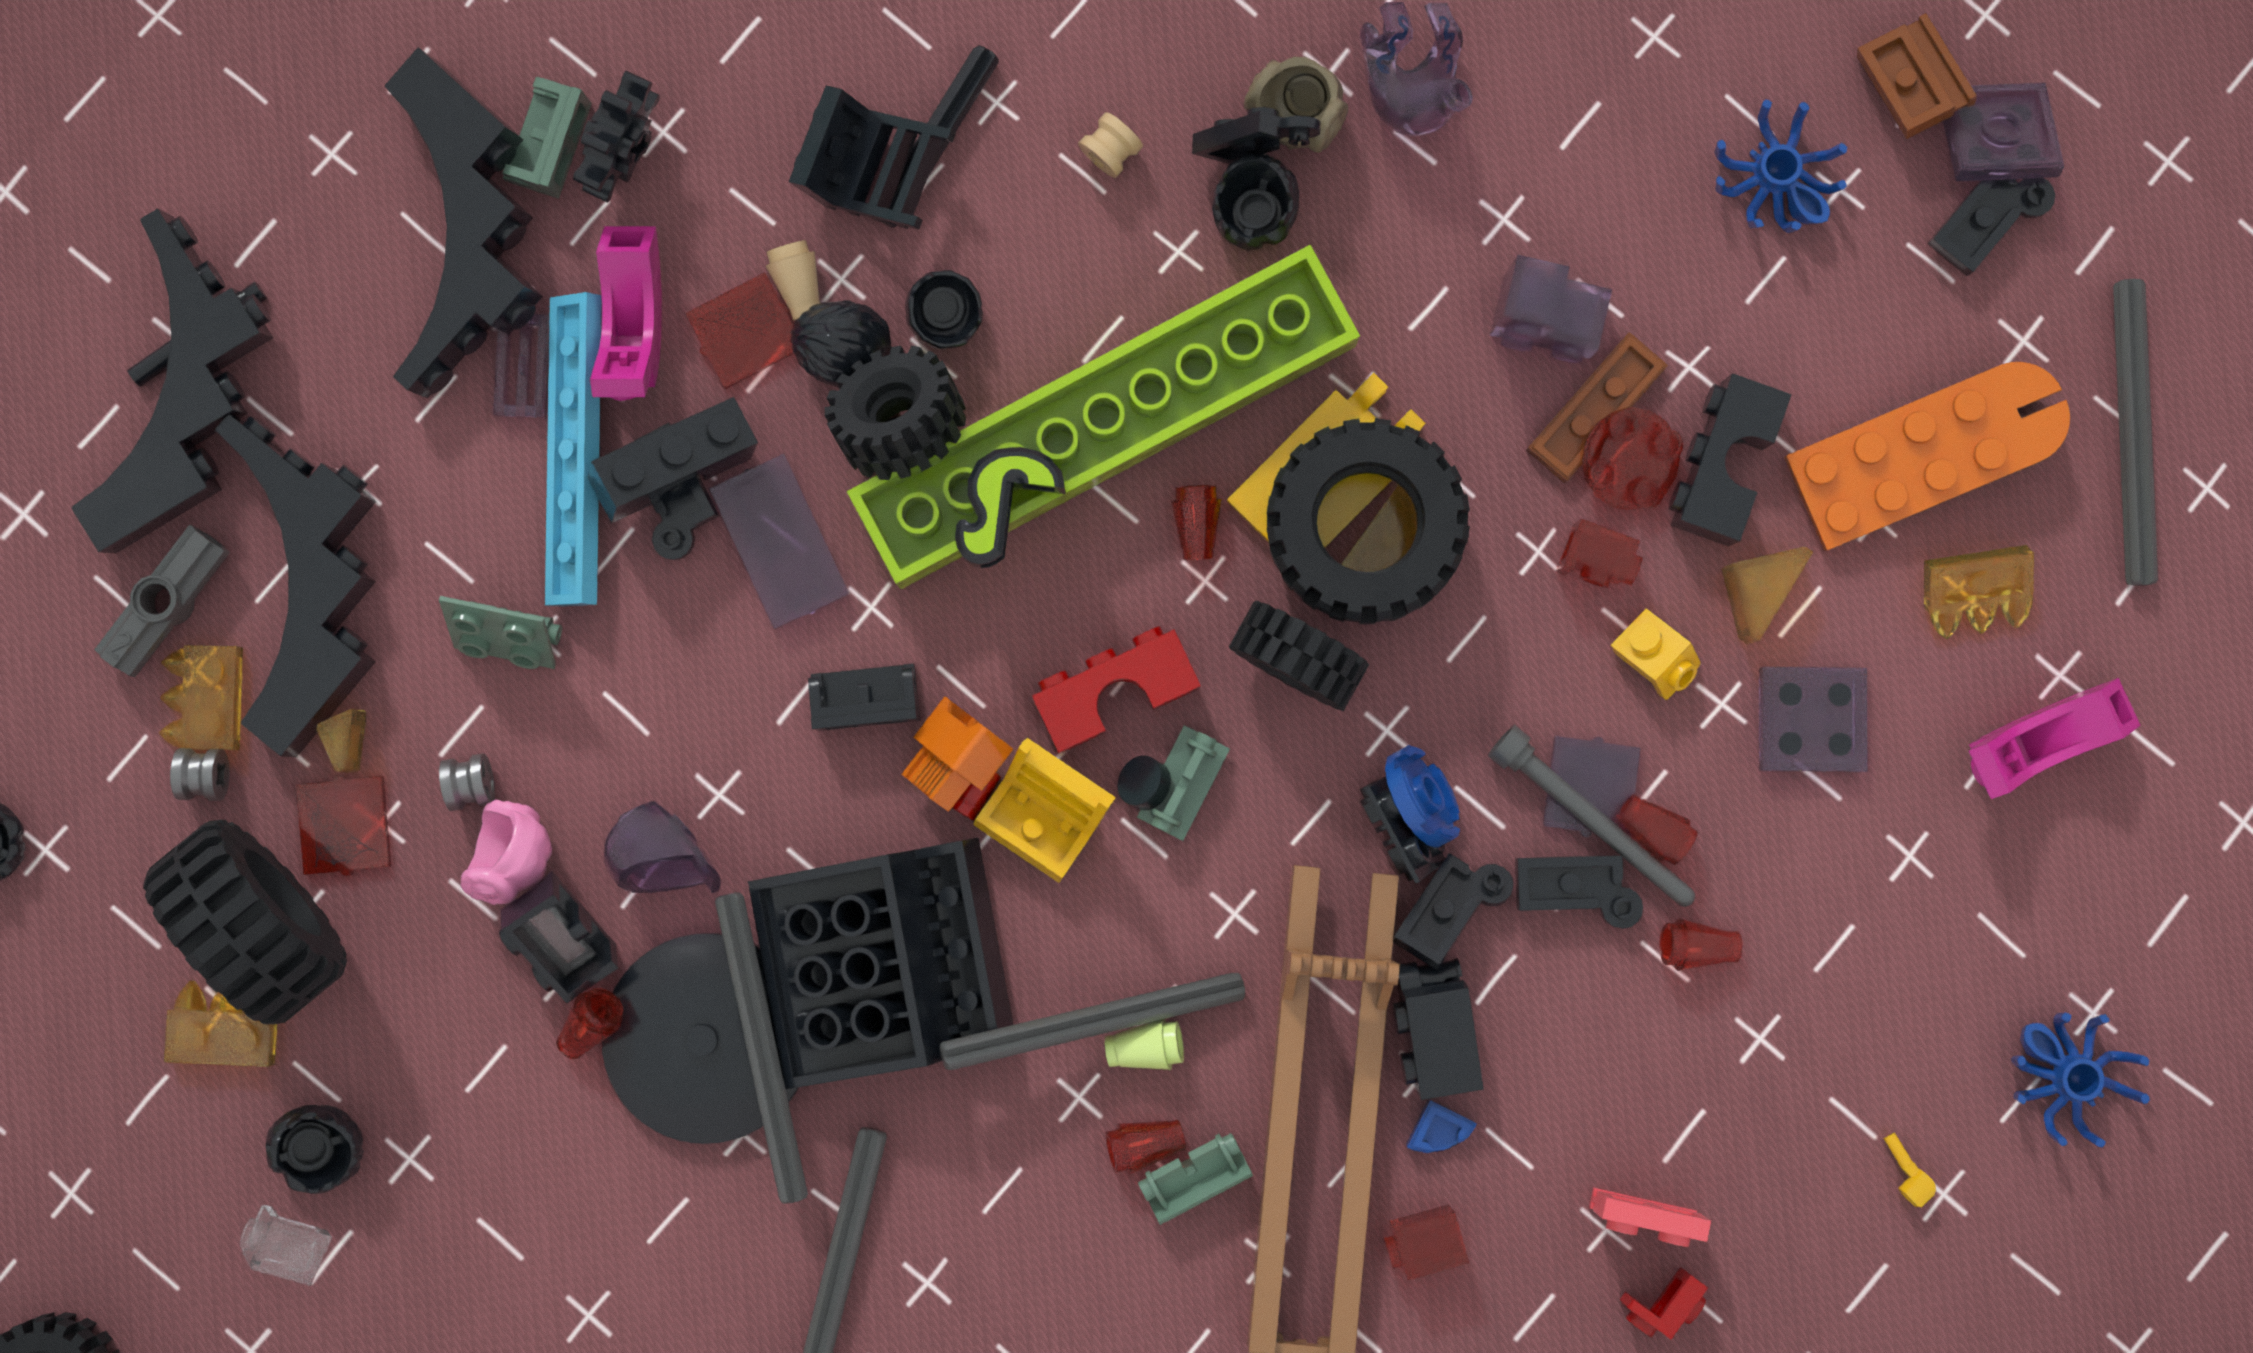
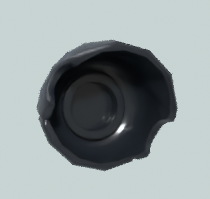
M952 270L935 271L925 274L913 284L905 301L906 324L917 340L934 349H954L967 344L982 323L983 310L979 291L969 278Z

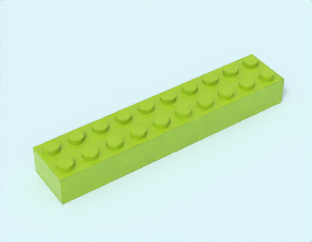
M1308 245L960 431L961 437L956 444L952 442L945 444L949 453L943 459L934 455L929 459L932 467L923 472L919 466L910 468L911 476L900 479L897 472H892L890 480H879L876 475L848 490L847 493L893 580L900 589H903L963 557L956 546V525L963 519L970 524L978 520V516L968 497V478L977 461L995 449L1023 447L1039 451L1052 459L1062 471L1066 494L1013 488L1008 532L1355 348L1360 334L1311 245Z

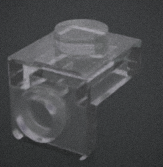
M262 1205L256 1219L250 1218L246 1223L240 1239V1248L251 1270L311 1286L332 1236L328 1230L279 1217L273 1207Z

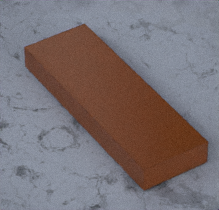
M1628 332L1529 445L1526 451L1563 483H1566L1668 365L1634 335Z

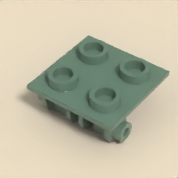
M440 596L439 603L455 649L473 658L482 659L489 655L508 659L516 666L526 669H536L538 666L555 669L556 663L551 644H559L562 625L554 624L553 618L529 613L525 614L517 610L511 611L502 607L497 608L474 601L468 602Z

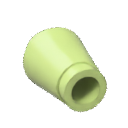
M1165 1019L1118 1032L1115 1035L1106 1036L1105 1053L1109 1067L1120 1066L1171 1070L1172 1064L1183 1063L1184 1046L1178 1021L1166 1022Z

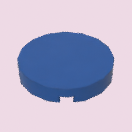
M1408 745L1387 757L1385 765L1387 784L1398 811L1412 832L1426 845L1438 848L1459 836L1460 828L1453 825V822L1459 820V806L1453 790L1441 769L1437 768L1434 763L1427 766L1420 759L1426 755L1422 749Z

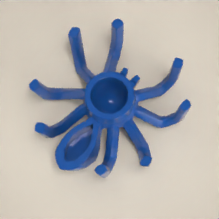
M1765 99L1758 114V122L1761 133L1769 143L1770 148L1768 149L1763 142H1760L1758 149L1761 154H1758L1753 149L1749 154L1754 162L1738 161L1729 158L1725 154L1726 144L1723 140H1719L1714 151L1717 160L1730 170L1753 172L1754 176L1733 187H1726L1725 180L1718 176L1715 191L1724 196L1736 197L1757 185L1760 186L1746 211L1747 223L1750 229L1764 226L1761 219H1756V214L1769 192L1773 195L1774 218L1783 231L1789 234L1801 228L1802 225L1800 223L1811 225L1827 222L1830 208L1819 192L1834 194L1845 189L1847 184L1845 180L1833 184L1823 183L1803 170L1802 167L1803 164L1833 160L1845 154L1847 146L1840 143L1829 150L1805 154L1798 153L1796 147L1800 139L1803 121L1810 109L1806 102L1799 104L1793 116L1787 144H1780L1770 128L1768 119L1772 102ZM1800 178L1809 186L1799 183L1798 179ZM1783 192L1787 194L1790 214L1797 221L1788 222L1785 217Z
M2057 1013L2053 1018L2055 1031L2069 1054L2067 1056L2064 1055L2062 1046L2055 1034L2045 1024L2032 1023L2024 1026L2021 1030L2020 1041L2025 1053L2036 1060L2052 1065L2054 1069L2051 1070L2026 1061L2024 1056L2020 1055L2013 1056L2011 1061L2022 1071L2051 1080L2053 1084L2032 1090L2016 1091L2013 1098L2024 1105L2026 1101L2058 1093L2059 1097L2044 1112V1122L2048 1135L2061 1146L2067 1145L2068 1142L2056 1130L2054 1117L2069 1100L2072 1101L2073 1124L2086 1140L2101 1148L2106 1142L2091 1132L2082 1118V1101H2086L2092 1107L2096 1104L2093 1099L2097 1096L2100 1098L2104 1097V1094L2101 1092L2103 1087L2142 1104H2147L2150 1101L2148 1094L2105 1077L2102 1068L2111 1061L2148 1066L2149 1059L2146 1056L2130 1052L2107 1051L2096 1061H2092L2098 1026L2110 1021L2106 1014L2093 1017L2088 1021L2082 1055L2079 1054L2064 1023H2068L2071 1020L2072 1015L2069 1013Z

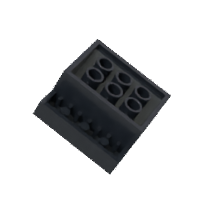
M979 838L748 881L785 1089L929 1066L942 1061L940 1044L944 1041L1014 1025Z

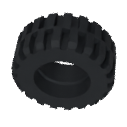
M1359 418L1343 421L1342 426L1333 429L1327 426L1314 433V438L1304 445L1301 443L1290 454V459L1286 465L1280 468L1274 480L1271 496L1268 499L1267 534L1270 552L1274 564H1276L1282 575V579L1290 590H1293L1302 598V602L1314 610L1317 609L1329 615V618L1342 622L1344 620L1359 622V624H1375L1376 622L1387 620L1391 622L1403 618L1417 609H1421L1445 587L1456 572L1463 558L1465 545L1468 542L1470 526H1468V512L1470 507L1468 495L1464 494L1460 484L1462 478L1456 466H1450L1444 458L1445 452L1434 441L1430 444L1419 436L1420 431L1407 425L1405 429L1390 425L1391 420L1375 418L1374 422L1361 423ZM1363 473L1382 475L1399 484L1411 498L1417 515L1416 536L1409 551L1392 566L1373 572L1352 570L1335 561L1322 545L1317 529L1319 507L1328 491L1341 480Z
M214 820L204 823L147 871L143 884V889L146 891L145 898L147 903L153 908V915L158 924L162 925L167 932L166 936L174 947H177L186 957L185 960L206 979V983L216 993L222 994L230 1005L237 1010L241 1009L244 1011L245 1015L254 1021L259 1020L264 1025L285 1023L343 976L347 964V954L345 948L340 944L341 939L329 924V919L323 910L313 901L314 898L305 887L303 888L290 870L283 866L268 848L263 847L254 836L248 832H243L233 822L228 823L226 820Z

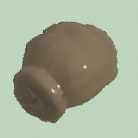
M1294 56L1281 63L1271 60L1260 73L1255 75L1244 99V108L1247 111L1252 108L1267 107L1276 109L1279 112V116L1283 118L1308 116L1316 118L1321 122L1320 135L1309 138V145L1301 146V142H1298V146H1293L1288 143L1289 138L1280 139V144L1287 146L1289 150L1309 148L1313 152H1322V150L1328 148L1339 130H1341L1348 114V104L1342 100L1343 87L1336 75L1326 67L1307 57Z

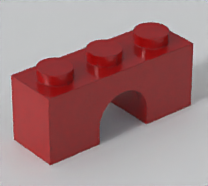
M1160 626L1134 637L1132 641L1135 648L1117 656L1113 648L1085 660L1088 667L1086 671L1069 678L1067 671L1064 670L1038 682L1041 692L1032 695V698L1059 754L1106 733L1098 715V700L1102 692L1114 683L1129 682L1137 685L1147 696L1153 710L1200 689L1201 685L1175 629L1164 634Z

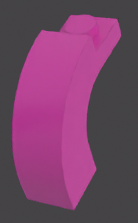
M604 226L596 250L602 296V330L600 346L590 377L592 397H610L614 400L625 401L635 397H646L648 387H655L657 381L662 325V289L656 226Z
M2116 678L2043 707L1969 744L1971 749L1968 750L1972 758V772L1977 782L1986 788L1990 799L2012 792L2029 778L2049 767L2084 752L2123 739L2141 725L2119 678Z

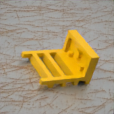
M1026 738L1019 746L1003 781L979 813L973 825L1060 883L1116 797Z

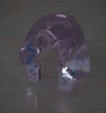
M1386 2L1379 7L1384 20L1383 34L1379 35V31L1369 22H1366L1360 29L1372 105L1380 119L1395 129L1397 133L1409 136L1430 134L1442 128L1455 112L1463 111L1472 103L1473 96L1469 86L1461 79L1456 78L1457 62L1463 45V34L1452 17L1448 3H1428L1424 6L1435 35V40L1426 58L1412 70L1405 71L1396 65L1398 54L1413 39V28L1404 2Z

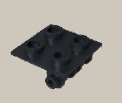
M1386 776L1359 789L1364 797L1360 802L1372 824L1379 820L1383 822V824L1375 828L1376 832L1379 833L1387 829L1390 838L1382 842L1384 847L1393 843L1396 846L1387 852L1399 875L1404 873L1408 881L1414 880L1416 884L1445 860L1443 855L1445 845L1438 848L1428 846L1412 832L1393 801Z

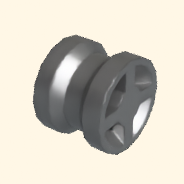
M191 748L177 749L173 755L170 769V784L174 797L177 800H190L195 795H204L209 801L224 799L229 786L230 776L226 752L223 749H209L205 754H197Z
M486 754L472 755L469 761L461 763L455 759L441 761L439 781L443 800L449 811L461 810L466 803L476 802L480 806H485L487 803L495 800L494 777Z

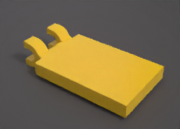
M1373 373L1348 400L1335 390L1227 499V502L1269 543L1267 534L1268 499L1273 490L1274 480L1280 468H1283L1290 459V454L1301 443L1304 445L1313 439L1314 433L1327 426L1333 429L1342 426L1343 421L1358 418L1360 423L1374 422L1376 417L1369 409L1386 393L1388 386ZM1410 409L1394 426L1405 429L1407 425L1420 431L1426 423ZM1356 474L1341 480L1328 491L1321 502L1317 515L1318 534L1324 548L1392 481L1391 479L1378 474Z

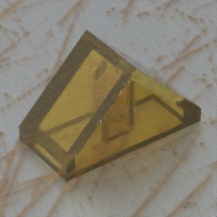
M1803 546L1735 562L1721 568L1738 638L1746 644L1760 641L1811 557L1812 550Z

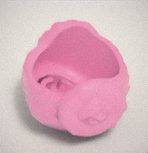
M494 800L485 805L482 814V827L476 842L474 857L468 869L461 875L460 886L466 894L475 900H482L493 905L508 904L515 900L518 892L533 888L539 884L545 877L546 863L552 854V846L547 830L540 824L538 812L528 805L512 803L510 801Z

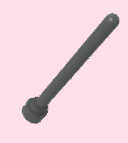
M1515 724L1511 726L1493 746L1487 756L1502 769H1505L1507 766L1514 772L1520 769L1678 905L1687 907L1693 904L1695 901L1693 889L1533 754L1535 748L1528 743L1531 738Z

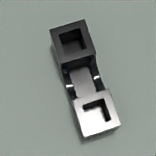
M1733 373L1724 379L1720 385H1712L1702 411L1709 415L1703 434L1695 433L1687 451L1685 461L1692 463L1686 482L1679 481L1670 499L1668 509L1675 512L1671 526L1726 546H1731L1741 541L1757 492L1736 484L1729 477L1725 467L1726 453L1733 444H1745L1760 450H1764L1774 444L1792 394Z
M732 397L591 461L587 478L610 522L614 523L657 503L666 491L683 481L702 475L704 480H707L750 460L758 441L738 403Z

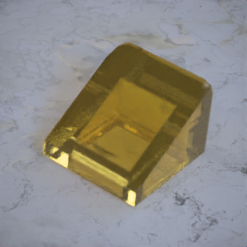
M349 709L317 724V732L333 768L337 772L354 773L360 770L366 725L365 710Z

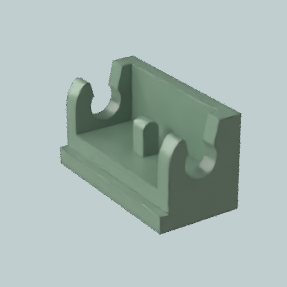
M535 77L532 86L534 88V95L519 135L524 140L516 148L517 152L513 161L509 165L505 164L502 174L506 182L559 199L592 103L582 89Z

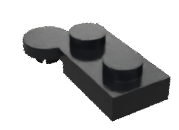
M1252 108L1247 111L1246 116L1237 119L1217 120L1214 122V127L1194 133L1192 154L1231 164L1235 159L1240 158L1246 153L1254 152L1258 154L1262 152L1266 154L1279 150L1280 139L1285 137L1289 138L1288 143L1290 145L1298 146V142H1301V146H1306L1310 144L1309 138L1320 135L1321 122L1316 118L1308 116L1283 118L1273 108Z
M1997 161L1988 169L1927 244L1968 276L1975 271L2020 215L2025 218L2034 219L2043 216L2052 208L2055 202L2054 188L2048 180L2040 176L2026 177L2018 183L2016 175Z
M668 422L665 425L651 431L650 433L636 439L635 441L644 438L650 434H653L661 429H664L672 424ZM695 476L672 487L660 497L657 503L653 504L656 513H659L663 520L656 526L653 532V547L665 559L679 560L685 558L694 547L695 536L693 530L720 516L700 476Z
M1449 853L1395 934L1393 943L1438 970L1480 904L1499 906L1510 898L1514 888L1510 872L1497 864H1487L1473 872L1468 864Z
M1623 856L1515 858L1516 907L1518 911L1600 908L1601 915L1606 923L1622 929L1632 927L1642 916L1643 903L1640 896L1632 889L1622 887Z

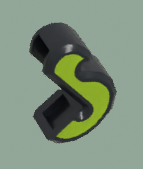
M1016 447L995 449L977 461L968 478V497L978 516V520L971 524L965 519L960 520L956 525L955 533L956 546L965 561L974 567L983 569L990 568L1005 558L1013 488L1066 494L1063 473L1050 457L1036 450Z

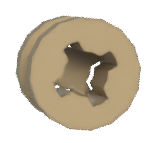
M1105 112L1098 120V129L1092 135H1084L1078 142V146L1086 157L1107 175L1117 178L1123 171V162L1129 155H1137L1143 148V144L1136 134L1121 120Z

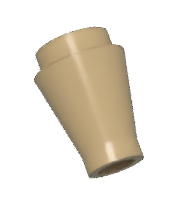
M806 240L783 245L766 252L770 264L766 265V268L786 302L793 321L800 318L801 314L811 306L820 304L815 251L809 252Z

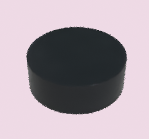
M1137 756L1127 762L1121 770L1117 784L1118 793L1127 804L1139 810H1151L1160 805L1166 798L1171 785V776L1168 768L1163 763L1150 756Z

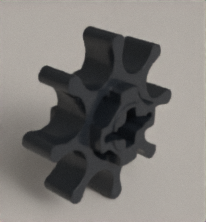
M626 70L616 94L608 90L604 91L598 110L592 119L587 121L581 138V143L585 145L582 153L585 155V158L573 176L574 181L583 184V192L608 203L618 178L625 182L630 180L637 162L646 153L652 137V131L649 130L652 120L648 119L660 99L659 94L650 90L652 82Z

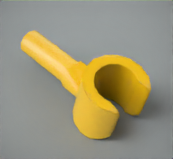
M1894 1132L1883 1139L1901 1169L1908 1176L1898 1187V1190L1913 1206L1923 1207L1935 1195L1936 1185L1911 1160Z

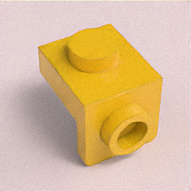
M1647 608L1610 645L1614 653L1649 680L1657 694L1665 700L1669 699L1676 691L1685 689L1695 678L1697 669L1701 664L1692 643Z

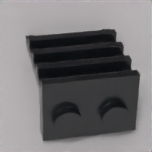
M826 85L819 104L814 110L812 122L801 151L795 159L789 183L828 209L836 210L837 208L845 210L851 215H864L878 222L884 223V221L895 223L901 228L908 229L910 227L919 230L923 220L918 216H914L917 204L942 140L953 143L956 132L949 128L869 110L843 89ZM897 129L870 201L865 203L892 130ZM917 134L921 135L895 206L891 210L889 207Z

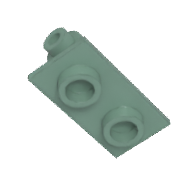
M1184 725L1164 763L1171 776V785L1166 798L1160 805L1151 810H1140L1137 818L1183 841L1230 748L1218 743L1217 740L1206 734L1197 732Z
M1220 1133L1215 1135V1139L1189 1152L1190 1158L1183 1162H1180L1179 1158L1153 1172H1150V1170L1145 1172L1146 1178L1139 1181L1138 1185L1146 1200L1149 1201L1160 1225L1253 1176L1232 1133L1221 1137Z

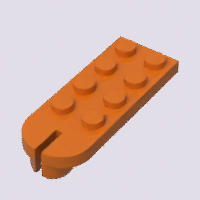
M2026 362L2004 363L1786 455L1784 459L1824 551L2005 477L2051 456L2062 445L2069 430L2070 410L2067 400L2023 418L2020 417L2017 409L2061 391L2059 383L2049 372L2037 365Z

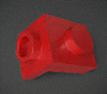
M1680 1267L1650 1309L1626 1291L1619 1300L1631 1310L1626 1319L1651 1338L1658 1330L1672 1340L1684 1322L1690 1324L1698 1317L1706 1303L1703 1295L1708 1287Z

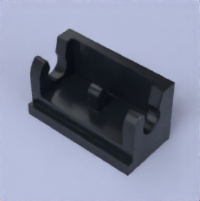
M914 663L811 674V678H808L812 730L825 731L921 721Z

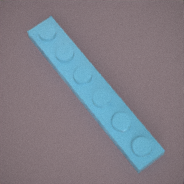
M589 292L550 297L545 606L597 605L599 499L587 477L591 461L599 458L600 397H592L590 377L601 340L602 296Z

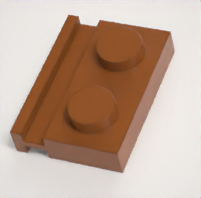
M1926 13L1919 16L1918 21L1908 26L1903 24L1857 49L1858 60L1906 139L1954 116V112L1966 106L1969 108L1976 103V93Z

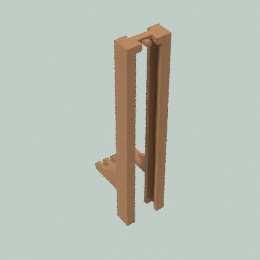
M1292 865L1247 1338L1249 1353H1355L1386 1013L1393 987L1398 985L1399 963L1391 960L1399 882L1398 875L1372 873L1364 959L1313 954L1320 868ZM1310 977H1328L1348 981L1359 980L1362 981L1330 1333L1329 1337H1318L1317 1344L1307 1343V1340L1293 1338V1341H1285L1282 1333L1277 1332Z

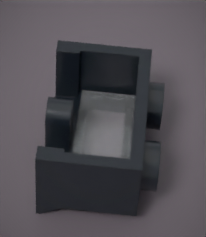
M553 871L535 887L501 909V929L499 930V935L504 945L515 956L522 954L532 965V972L538 983L548 992L555 990L566 1004L618 969L616 943Z

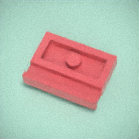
M1593 1187L1589 1208L1593 1209V1212L1599 1217L1607 1220V1229L1629 1235H1637L1639 1227L1659 1231L1658 1240L1684 1247H1689L1691 1239L1705 1242L1708 1240L1711 1220L1701 1213H1697L1696 1210Z

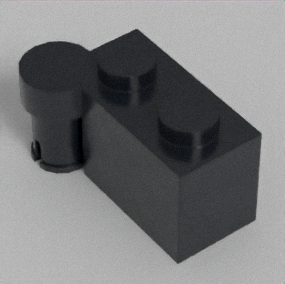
M1458 958L1444 961L1438 970L1428 964L1418 966L1416 961L1399 964L1397 989L1400 1002L1392 1003L1397 1033H1406L1409 1052L1400 1053L1401 1066L1405 1084H1414L1421 1100L1484 1090L1469 988L1464 980H1460L1462 971Z

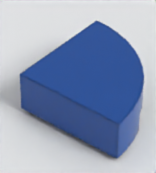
M1428 1099L1405 1146L1423 1153L1443 1151L1466 1140L1475 1129L1477 1123Z

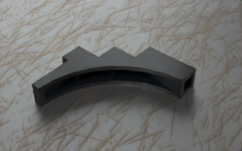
M418 47L385 84V88L411 116L430 150L443 193L447 225L445 261L433 310L417 344L393 377L406 390L428 398L431 394L442 390L453 377L452 370L465 355L472 354L481 347L487 338L486 331L490 326L510 335L513 330L522 328L531 320L536 311L535 305L543 296L500 257L505 250L514 248L523 239L526 233L525 227L533 217L490 179L495 172L503 170L505 164L509 165L513 161L517 152L516 148L524 139L442 64Z
M158 208L142 217L140 221L158 256L169 296L171 343L166 379L153 416L132 452L102 485L71 507L97 551L101 553H118L222 490L215 479V476L219 474L215 462L203 448L197 450L195 445L217 433L215 429L227 414L238 419L248 414L240 400L245 398L241 386L230 372L222 373L221 369L273 339L265 325L271 321V318L260 300L254 294L247 297L245 293L234 288L221 293L220 290L225 288L226 285L212 263L208 260L203 263L194 250L193 245L197 244L198 240L191 227L181 216L175 218Z
M227 414L215 431L245 460L266 492L281 529L289 570L288 614L280 652L263 691L240 724L281 757L297 758L376 662L364 652L368 644L360 636L345 626H342L339 631L337 630L376 582L364 572V569L368 566L364 559L344 545L339 550L337 548L376 501L363 491L368 483L347 466L342 465L339 470H336L321 463L313 472L315 467L299 453L290 448L284 454L274 446L271 441L276 435L252 416L245 422Z

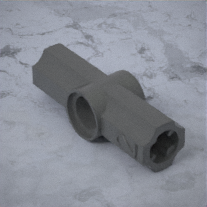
M189 524L150 576L141 578L134 585L130 593L129 605L94 650L114 668L131 677H136L173 627L184 623L191 616L194 610L195 598L230 552L212 536ZM166 588L171 596L170 604L163 613L159 614L155 607V598L162 589Z

